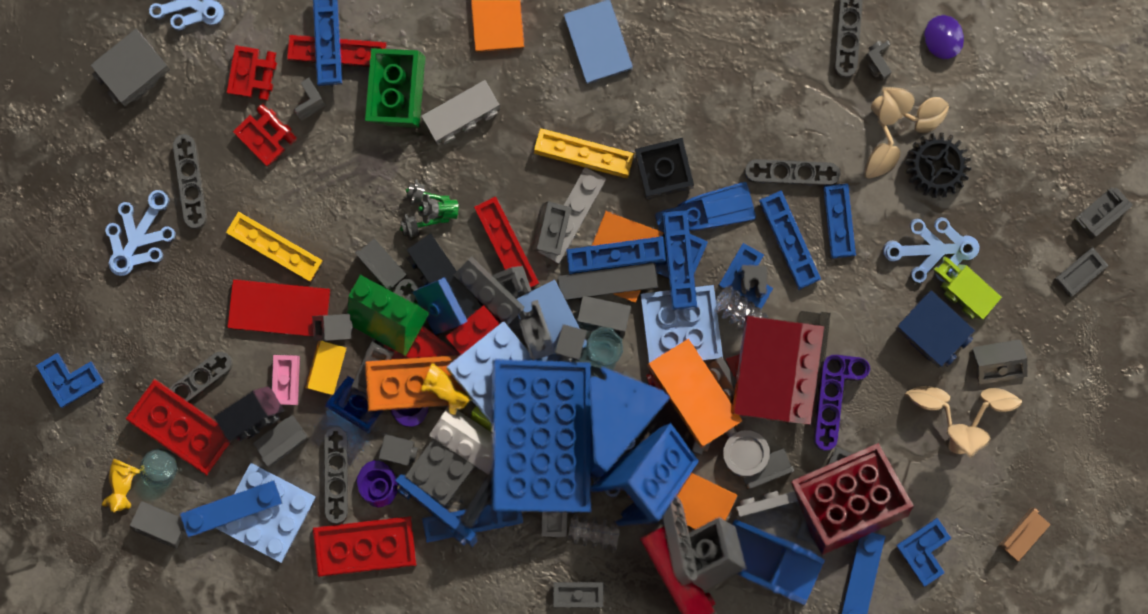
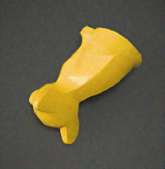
M432 363L420 391H431L440 399L448 401L449 412L455 415L457 410H461L467 405L470 397L467 393L455 390L448 375Z
M113 458L109 470V483L112 494L104 499L102 506H108L114 513L123 509L129 510L131 503L126 498V495L131 489L133 477L139 474L141 470Z

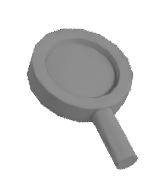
M733 427L726 432L729 437L724 446V461L727 468L733 474L742 478L754 477L760 474L767 467L770 460V448L767 441L759 433L751 430L737 432Z

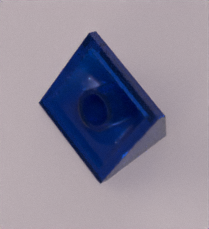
M347 376L327 401L325 407L369 434L384 410L368 411L367 394L352 388L351 386L355 379Z

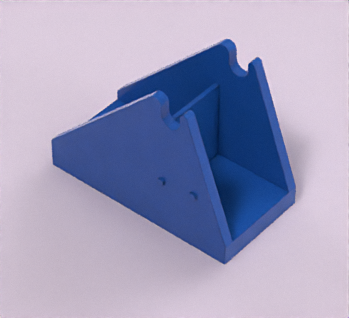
M604 367L601 368V372L605 374L606 380L597 377L589 379L590 473L597 479L611 467L670 398L662 390Z
M670 423L660 427L614 463L599 479L596 478L597 484L591 486L590 490L598 492L624 489L634 503L621 512L623 518L616 521L618 526L653 523L660 519L699 460Z
M734 519L732 525L736 527L746 567L745 570L737 573V575L764 586L774 593L777 592L788 597L790 600L805 605L825 560L791 542Z

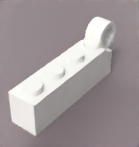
M448 405L429 436L489 474L492 469V433L458 410L455 415L451 414Z

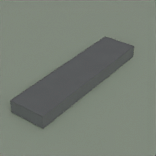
M655 263L558 276L559 288L565 300L583 298V296L594 297L658 288Z

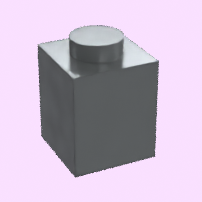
M350 314L312 316L313 341L351 339L352 322Z
M563 324L555 355L559 356L560 361H579L587 334L586 330Z
M385 434L379 458L409 466L410 461L415 462L418 448L414 447V441Z

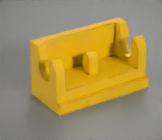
M318 341L305 388L334 395L346 347Z

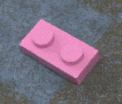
M273 355L272 390L281 405H298L300 356Z

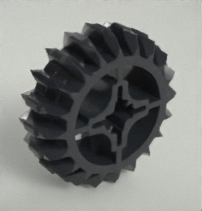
M941 132L938 135V140H936L935 134L930 133L929 141L926 137L922 136L920 138L922 145L914 142L912 146L916 151L909 150L907 152L913 159L905 160L906 165L912 166V168L906 169L905 173L914 174L908 181L909 183L914 181L919 183L914 188L916 191L924 187V196H927L931 190L932 198H937L938 191H940L942 198H946L947 189L950 194L954 195L956 193L954 185L962 189L964 185L960 180L967 181L969 179V176L963 172L971 171L970 166L964 165V163L971 161V157L962 156L968 150L967 148L958 149L962 143L960 140L955 144L951 143L953 135H949L947 140H944V133ZM930 147H942L937 156H925L922 154L924 150ZM948 151L955 157L957 170L947 160ZM942 157L941 166H944V168H941L934 174L935 165H932V163H935ZM919 161L929 170L928 180L920 172ZM939 175H951L954 177L949 183L934 184Z

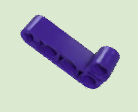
M830 355L822 362L814 430V444L819 450L828 451L837 445L844 380L859 381L867 377L870 372V365L864 358ZM829 360H836L839 363L840 369L837 373H832L828 370L827 363ZM858 362L863 365L864 372L861 376H857L852 372V365ZM827 384H832L837 388L835 397L831 398L825 394L824 389ZM825 408H829L834 412L835 417L832 422H827L822 418V411ZM820 425L826 427L834 426L833 430H828L827 436L832 438V442L827 443L826 446H824L823 441L819 440L820 437L825 435V428L820 429Z

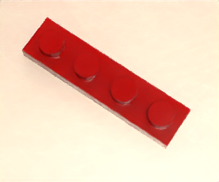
M289 35L287 59L289 61L316 63L315 37ZM340 39L341 65L370 67L371 48L387 49V43Z
M495 196L475 206L474 208L504 269L523 266L530 288L539 285V281L497 197Z

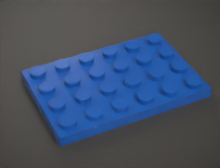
M492 360V510L590 512V363Z

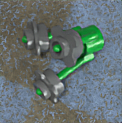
M415 179L414 185L409 184V187L406 189V198L410 199V205H413L414 202L418 203V214L423 217V221L416 222L415 216L408 217L407 214H404V221L400 222V231H402L403 236L408 235V239L411 241L412 236L419 235L418 228L438 223H449L450 219H457L459 211L458 201L450 200L449 196L424 192L425 185L418 183V179Z

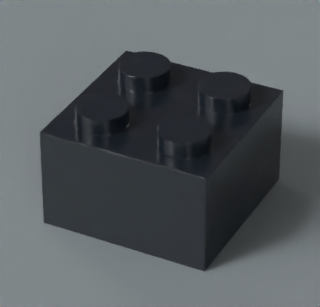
M683 137L635 149L634 155L646 200L693 189L694 182Z
M267 386L252 390L213 417L229 442L236 439L241 442L261 432L259 429L266 425L268 427L280 420L278 415L285 410L271 387Z

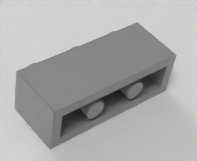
M486 80L425 113L422 115V119L436 144L442 142L445 145L456 138L455 134L463 130L466 133L477 126L476 122L484 118L487 121L498 114L497 110L500 109V105Z

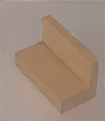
M1030 508L999 544L1017 562L1020 561L1051 525L1038 514L1039 511L1036 508Z

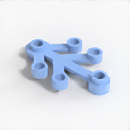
M176 0L163 5L155 3L149 8V13L154 19H161L166 14L188 7L198 11L184 17L180 14L174 15L171 18V25L176 30H182L185 26L200 21L214 25L219 23L224 16L221 4L213 0H203V2L199 0ZM155 8H161L159 15L153 14ZM214 8L216 11L213 16H208V9ZM180 18L183 20L182 25H174L176 19Z
M155 190L149 195L148 203L150 207L137 228H135L132 216L134 207L128 202H123L119 205L118 212L123 218L128 243L124 250L119 238L121 227L116 223L107 225L105 231L110 237L114 253L110 257L109 268L114 274L125 276L132 271L134 265L149 261L154 263L160 262L163 259V252L156 247L149 249L147 253L133 255V253L139 246L162 240L171 242L175 239L176 233L174 229L168 226L163 227L161 231L146 234L158 212L167 208L169 204V198L163 191ZM158 197H163L164 202L162 205H156L155 200ZM126 205L129 206L130 212L123 214L122 208ZM113 226H116L118 229L115 235H111L109 232ZM171 230L172 236L167 239L164 238V232ZM153 251L159 252L158 259L151 258ZM122 259L125 260V261H126L125 267H124V268H119V267H118V262H119V260H122Z
M940 217L934 223L935 229L940 233H945L954 242L944 244L926 228L925 223L921 219H914L910 223V229L913 233L922 236L929 245L901 246L899 242L892 240L884 245L883 254L890 261H898L902 256L929 255L919 267H915L911 272L913 280L921 283L925 281L927 272L944 254H954L950 260L956 266L962 260H971L976 257L979 252L978 241L972 236H961L950 226L946 218ZM945 221L947 224L944 229H939V222ZM920 222L922 223V228L918 231L914 230V224ZM966 244L971 245L969 252L963 251V247ZM897 248L898 254L891 256L890 250ZM951 268L948 271L947 276H950L952 272ZM917 271H923L921 278H915ZM936 274V277H937L940 281H944L941 277H939V276Z

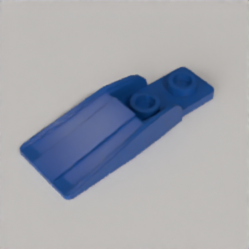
M746 182L701 194L678 204V207L655 214L657 225L661 232H664V212L687 210L689 231L717 228L756 218Z

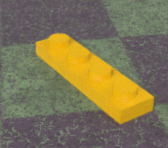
M540 128L534 148V154L628 179L635 154Z
M239 211L226 231L227 234L312 282L323 263V260Z

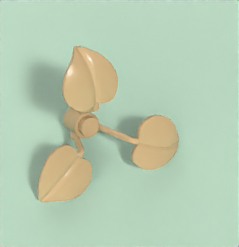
M883 88L882 96L877 97L873 101L871 110L878 116V123L884 130L888 144L881 143L872 151L864 176L866 178H874L884 175L896 166L900 158V150L898 147L893 146L894 142L886 125L894 124L904 116L912 121H916L914 129L917 132L928 133L942 123L948 112L949 104L943 98L932 97L921 104L917 111V116H912L908 114L914 105V96L910 92L899 88Z
M921 386L905 393V396L909 397L914 404L921 408L939 410L943 407L948 424L947 434L950 437L949 450L956 454L966 453L969 457L989 442V435L984 430L976 427L985 409L990 406L995 411L1007 412L1018 408L1022 404L1021 399L1008 391L998 388L986 389L980 395L984 403L971 427H968L964 424L952 425L950 407L947 404L951 397L945 391L932 386Z

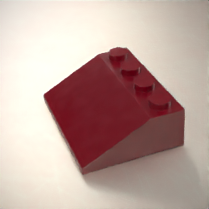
M745 316L732 414L811 424L824 326Z
M879 443L791 481L810 534L822 555L909 517L914 507Z
M665 526L640 539L681 614L714 613L713 606L716 603L710 592L704 593L701 587L692 582L682 585L677 580L673 570Z

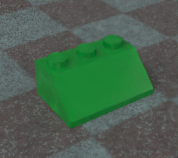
M371 48L366 122L394 127L420 128L426 56L419 50Z
M362 275L359 276L348 296L347 314H350L352 327L406 356L429 312Z

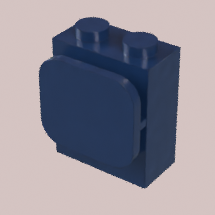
M932 290L895 327L918 352L938 368L943 365L948 367L957 357L954 354L960 346L964 349L974 339L971 334L975 331Z

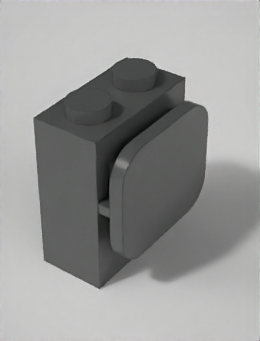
M137 28L91 64L95 70L92 73L94 78L100 85L105 83L110 90L107 94L116 104L120 101L124 106L140 98L155 86L157 80L170 71V68Z

